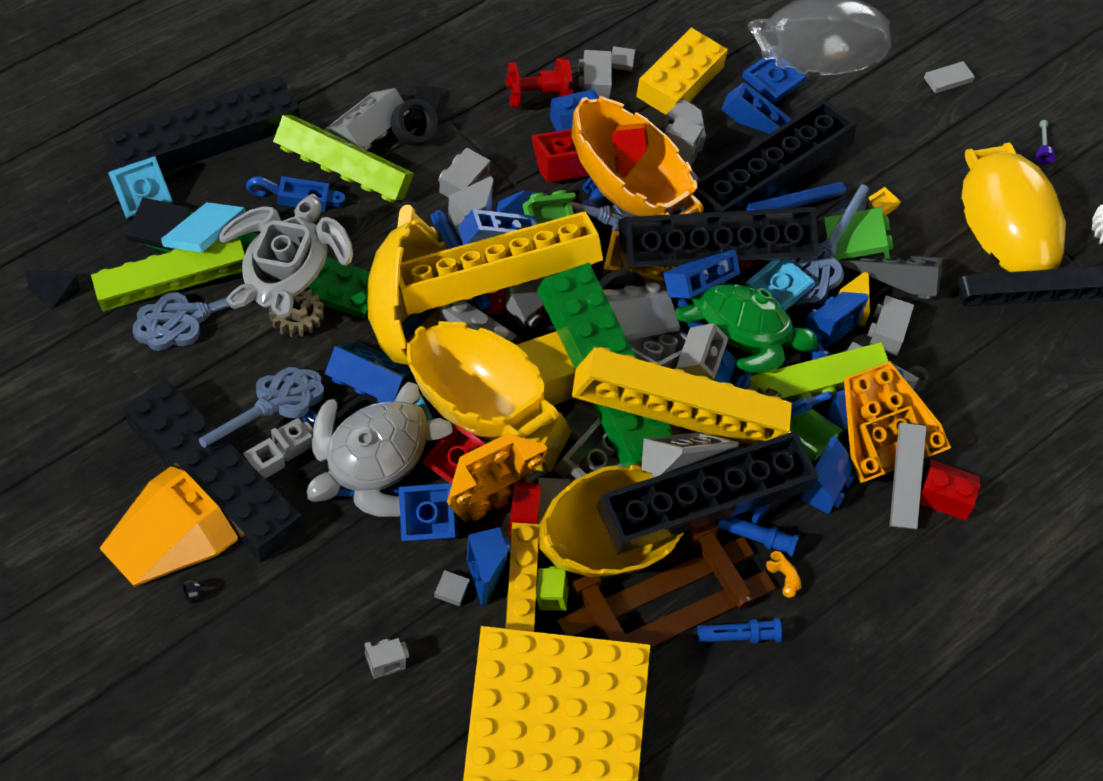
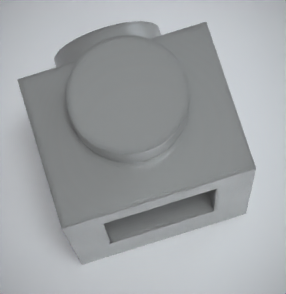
M299 418L279 429L274 428L271 430L272 441L275 445L279 444L286 453V462L312 448L313 429L308 422L302 423Z
M271 438L243 453V457L265 479L285 467V458H287L283 448L279 444L275 445Z
M399 638L394 640L384 639L375 646H371L370 642L365 643V656L373 679L406 669V658H409V653L404 641L400 642Z

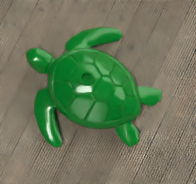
M716 285L689 298L693 301V305L681 306L675 311L677 319L683 322L698 323L705 319L708 324L715 323L728 337L727 344L753 354V356L737 361L736 365L747 372L767 373L780 368L785 361L783 344L794 350L806 352L814 351L819 343L816 334L808 328H793L792 321L783 307L772 297L770 292L762 288L757 290L741 285Z

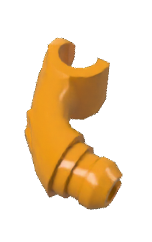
M774 551L770 556L776 562L767 561V570L771 573L781 571L786 576L785 586L782 590L783 595L792 598L796 595V591L801 589L800 577L795 566L781 552Z

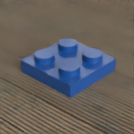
M773 50L743 72L742 78L775 104L803 84L806 75Z

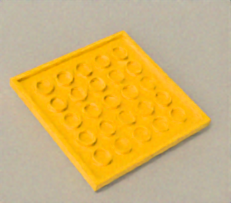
M481 626L463 781H638L650 645Z

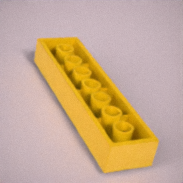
M586 211L401 262L398 289L407 315L420 314L425 310L435 307H445L450 303L460 300H470L474 296L494 293L499 289L519 286L524 282L535 279H544L549 275L560 273L588 262L590 265H593L596 262L603 261L599 234Z
M594 347L575 371L572 397L737 441L749 446L785 435L790 431L792 403L784 401L780 397L762 395L755 390L741 389L727 382H716L706 376H695L685 373L682 369H670L661 366L657 362L638 360L632 355L617 354L607 348Z

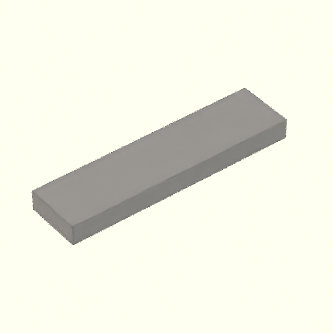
M899 423L890 527L917 529L926 426Z

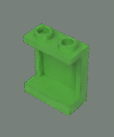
M566 190L556 191L552 195L547 196L544 193L533 194L528 201L522 204L524 214L534 216L537 224L573 215L571 201L576 196L575 193H566Z
M882 207L855 212L836 244L835 260L841 264V259L882 252L885 255V259H890L889 250L893 249L891 235L886 236V231L890 230L888 216L883 217ZM843 214L824 217L827 239Z
M811 409L790 419V431L788 433L797 432L814 466L819 461L832 436L839 439L843 429Z

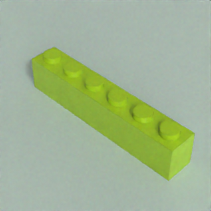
M294 115L282 116L273 142L281 145V150L288 153L296 152L301 155L300 159L309 163L316 162L321 165L320 168L330 173L335 171L341 174L340 178L351 183L356 181L361 184L362 189L369 192L376 191L382 194L381 198L389 202L405 198L414 175L413 172Z
M239 237L225 243L220 242L218 239L202 253L174 249L169 253L152 255L141 261L127 262L113 269H102L98 273L91 274L98 302L104 312L242 272L245 254Z
M880 342L780 368L773 372L753 375L750 377L751 382L748 389L757 391L759 387L767 390L769 387L782 394L780 397L782 400L791 403L804 397L810 399L827 391L831 392L832 396H834L837 391L845 389V377L886 363L888 359L883 344Z

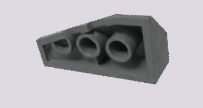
M865 255L841 259V265L860 273L867 272L874 279L908 293L917 294L918 298L931 299L932 296H937L939 291L943 258L911 256V259L902 261L898 256H890V259H885L884 257L883 260H878L877 256Z

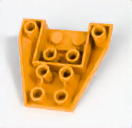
M890 361L844 378L850 455L860 483L895 470L899 423L926 426L924 459L951 448L941 423Z
M507 433L461 456L447 499L449 507L464 523L471 519L473 521L481 519L487 514L486 511L494 507L496 510L503 508L509 503L513 495L514 482H525L537 466L543 463L547 452L546 445Z
M170 466L147 484L101 545L100 550L126 579L136 587L216 557L239 539L219 506L184 470Z

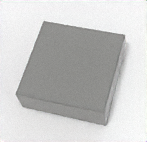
M613 46L611 68L632 71L635 49Z
M444 570L434 598L460 606L470 579Z

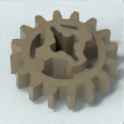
M312 289L306 292L303 291L293 298V308L290 316L279 318L269 307L270 321H273L274 329L280 327L281 334L289 331L290 337H293L295 332H298L300 337H303L306 330L309 333H313V326L319 328L320 320L324 318L323 302H320L318 294L312 296Z

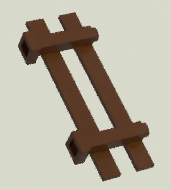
M714 522L689 532L687 543L691 550L699 548L702 553L701 556L605 599L600 592L602 581L600 576H585L573 581L570 594L575 603L582 600L585 608L558 619L557 624L563 635L578 636L597 627L604 640L647 644L652 648L736 608L744 609L753 600L775 591L776 587L766 571L746 580L741 578L734 564L752 557L754 552L744 537L721 546L716 538L718 526ZM712 574H715L724 589L628 634L624 633L616 619Z

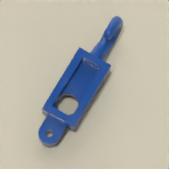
M281 176L280 185L263 177H252L246 184L247 191L258 197H264L266 192L255 189V185L263 186L278 196V205L296 207L308 194L322 196V198H317L321 203V211L325 212L326 206L341 207L345 203V195L339 191L329 190V183Z

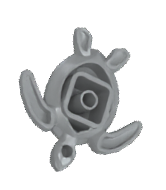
M311 194L301 200L294 210L295 216L281 221L277 210L273 207H259L245 212L223 228L219 235V240L222 243L229 242L247 233L261 232L249 245L243 258L242 272L245 284L237 287L226 299L231 308L244 307L255 300L264 308L271 307L272 312L279 318L290 316L293 308V298L303 292L316 279L324 266L327 257V244L332 247L340 264L346 266L351 263L353 257L352 243L345 228L336 220L328 217L321 218L317 225L313 223L321 214V203L315 194Z
M407 382L402 387L394 402H382L364 407L346 418L335 431L334 425L338 405L334 399L327 400L321 406L316 416L311 441L312 451L316 459L320 462L327 461L329 471L320 474L310 482L307 489L308 499L312 502L326 501L337 495L339 488L344 486L355 490L354 503L364 513L377 517H400L399 496L386 495L381 493L380 490L398 483L414 469L421 458L426 440H440L453 434L451 422L441 418L427 421L424 409L415 405L421 397L419 387L411 382Z

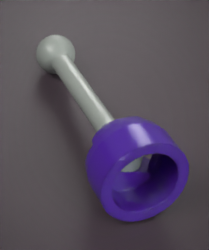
M1041 120L1039 126L1042 128L1043 146L1038 148L1036 160L1041 165H1049L1055 161V151L1051 146H1047L1046 128L1048 127V121Z

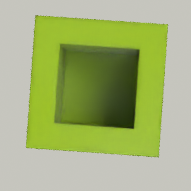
M555 566L538 568L536 600L539 610L567 611L569 589L567 572Z

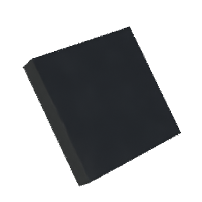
M143 197L126 233V239L172 251L175 248L164 247L161 238L190 216V208Z

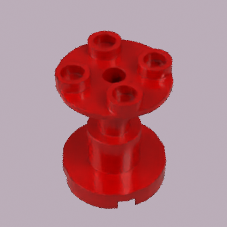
M567 57L556 58L555 70L540 71L539 76L519 78L516 63H508L506 86L511 88L512 92L509 95L510 107H520L521 91L541 90L542 94L557 93L558 97L573 94V89H570L572 72L569 60L566 59Z

